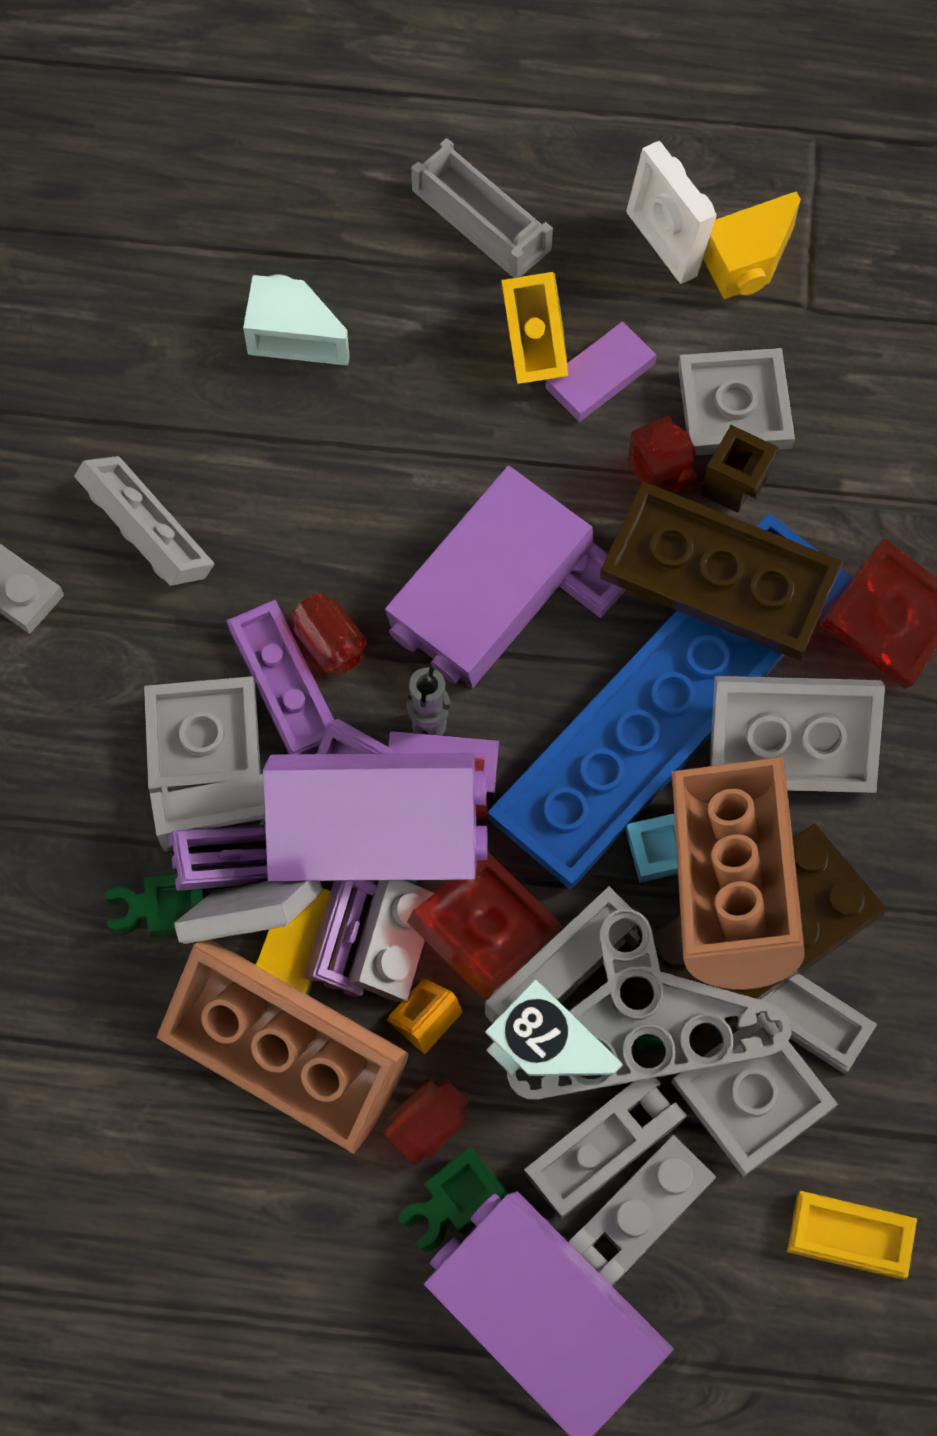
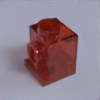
M669 415L631 432L627 461L640 484L644 481L674 493L697 483L698 477L692 468L693 459L696 458L693 442L688 433L675 425Z

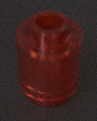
M319 592L307 597L296 606L290 616L295 624L293 631L323 672L337 671L339 674H343L356 667L364 657L363 649L367 644V639L336 599H329L325 593Z
M427 1078L389 1117L392 1123L382 1133L416 1166L425 1156L430 1160L469 1120L462 1111L469 1102L445 1078L438 1085Z

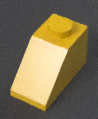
M797 191L715 220L703 260L723 299L738 294L750 295L756 293L766 284L770 283L795 225L801 200Z
M548 272L501 280L517 384L569 376L555 273Z

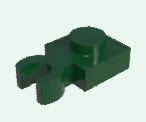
M178 873L144 877L145 893L135 894L131 890L122 887L110 889L105 892L108 904H126L129 906V911L121 919L107 920V926L111 933L125 935L133 932L140 923H148V932L151 938L177 935L174 923L205 898L204 889L177 891L175 879L178 877Z
M470 1146L424 1183L434 1197L427 1203L419 1202L407 1206L400 1213L398 1219L401 1224L408 1228L421 1218L428 1219L429 1230L423 1237L419 1238L416 1245L424 1252H429L443 1242L448 1225L453 1223L458 1231L465 1234L475 1226L470 1220L471 1217L492 1195L496 1194L502 1200L509 1194L477 1151Z

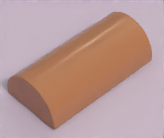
M784 757L672 771L683 958L686 968L698 980L726 989L760 988L784 980L801 966L805 955Z
M211 939L198 941L194 944L156 1037L353 1154L369 1135L385 1109L408 1060V1052Z

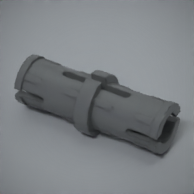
M424 667L414 672L409 680L410 692L408 699L411 701L406 700V710L409 718L412 720L414 733L424 734V731H427V735L442 736L446 730V718L448 716V710H445V708L450 709V698L445 691L443 675L434 669L433 678H430L429 668Z

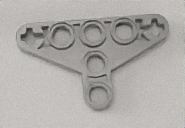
M619 909L604 919L599 932V943L607 983L569 1012L623 1065L613 1075H602L596 1079L568 1076L572 1084L567 1086L558 1085L559 1076H545L541 1081L542 1088L538 1090H530V1085L527 1081H518L516 1072L511 1075L507 1071V1079L511 1088L519 1096L528 1100H539L757 1059L775 1054L787 1045L791 1036V1023L787 1014L779 1006L660 972L652 929L648 920L635 910ZM629 920L640 928L642 942L636 950L620 952L611 945L609 930L615 922ZM641 977L651 984L654 998L647 1008L633 1010L622 1002L620 988L627 979ZM757 1013H764L767 1022H777L779 1032L770 1037L771 1046H762V1041L759 1037H751L739 1040L744 1052L736 1054L732 1052L733 1033L730 1026L725 1022V1018L737 1016L736 1029L750 1027L755 1024ZM711 1024L720 1031L722 1047L715 1056L710 1058L701 1057L691 1049L689 1036L695 1026ZM651 1034L663 1042L665 1057L659 1066L643 1068L634 1061L631 1047L639 1036Z

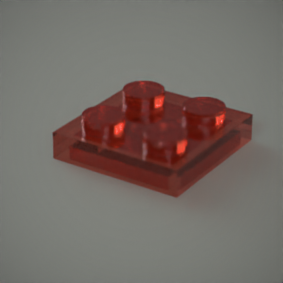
M884 538L876 544L820 624L901 687L907 689L915 683L937 651V578Z
M488 852L487 860H477L475 879L451 880L417 906L407 920V923L485 1001L490 999L565 928Z

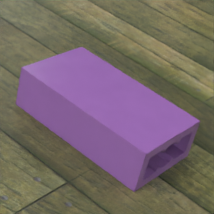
M508 465L385 608L390 626L392 627L389 633L407 650L414 652L418 647L433 658L430 663L431 666L438 670L447 681L455 684L460 679L473 689L561 585L564 578L572 572L573 568L593 547L592 526Z
M475 753L270 755L263 769L268 881L475 879L477 860H487V826H476V805H486V771H475Z
M519 1192L506 1195L502 1200L494 1194L471 1217L470 1220L477 1227L461 1244L454 1237L431 1260L430 1265L436 1272L424 1285L569 1436H593L666 1359L674 1348Z

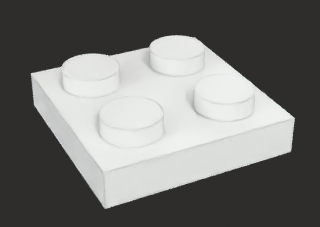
M657 141L642 148L626 213L679 283L682 284L697 277L717 214L714 212L709 198L702 193L700 194L687 177L681 162L676 157H672L663 144Z

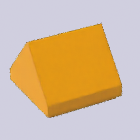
M422 979L409 993L407 1001L401 1002L388 1016L387 1021L425 1055L463 1012L457 997L451 991L427 979Z

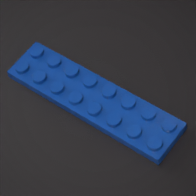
M770 513L756 526L818 551ZM841 568L820 617L850 584L852 576ZM676 611L487 812V819L571 890L623 834L627 824L633 823L672 780V771L681 770L711 737L715 676L766 677L785 654Z

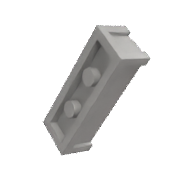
M446 138L440 143V150L423 164L417 162L411 167L412 191L513 278L524 275L552 250L553 227L547 222L544 224L539 223L454 150V144Z
M263 774L169 792L167 785L161 786L162 793L161 791L150 793L156 835L164 852L174 851L173 848H169L168 836L173 830L265 825Z
M610 887L605 889L485 1002V1016L494 1023L535 980L562 1004L603 965L599 932L604 919L619 909L632 908ZM620 920L610 927L609 941L616 950H619L625 943H628L632 948L639 944L640 936L637 934L636 924L629 920Z

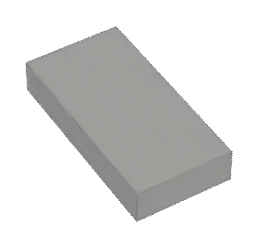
M796 974L783 987L775 992L772 991L761 999L762 1001L779 1006L787 1014L791 1023V1040L844 1074L849 1071L877 1026L875 1022L800 974Z

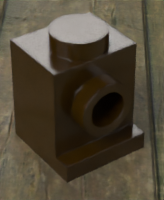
M730 425L707 465L701 496L739 513L748 497L756 500L770 472L768 468L776 456L779 447Z

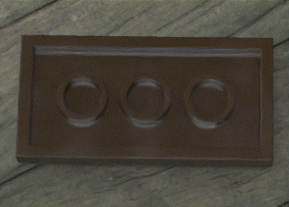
M643 481L604 561L599 579L801 661L843 561Z
M815 823L792 838L805 952L801 966L789 977L768 986L753 989H720L761 1000L772 991L775 992L783 987L796 974H801L884 915L886 909L884 904ZM680 915L653 934L660 972L706 984L695 978L686 968L683 958ZM641 943L635 946V950L640 946ZM727 1017L724 1020L729 1025L738 1017ZM699 1024L693 1028L703 1042L719 1032L711 1024Z

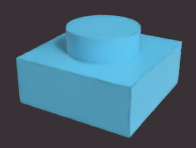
M674 814L627 824L626 835L639 883L677 875L678 864Z

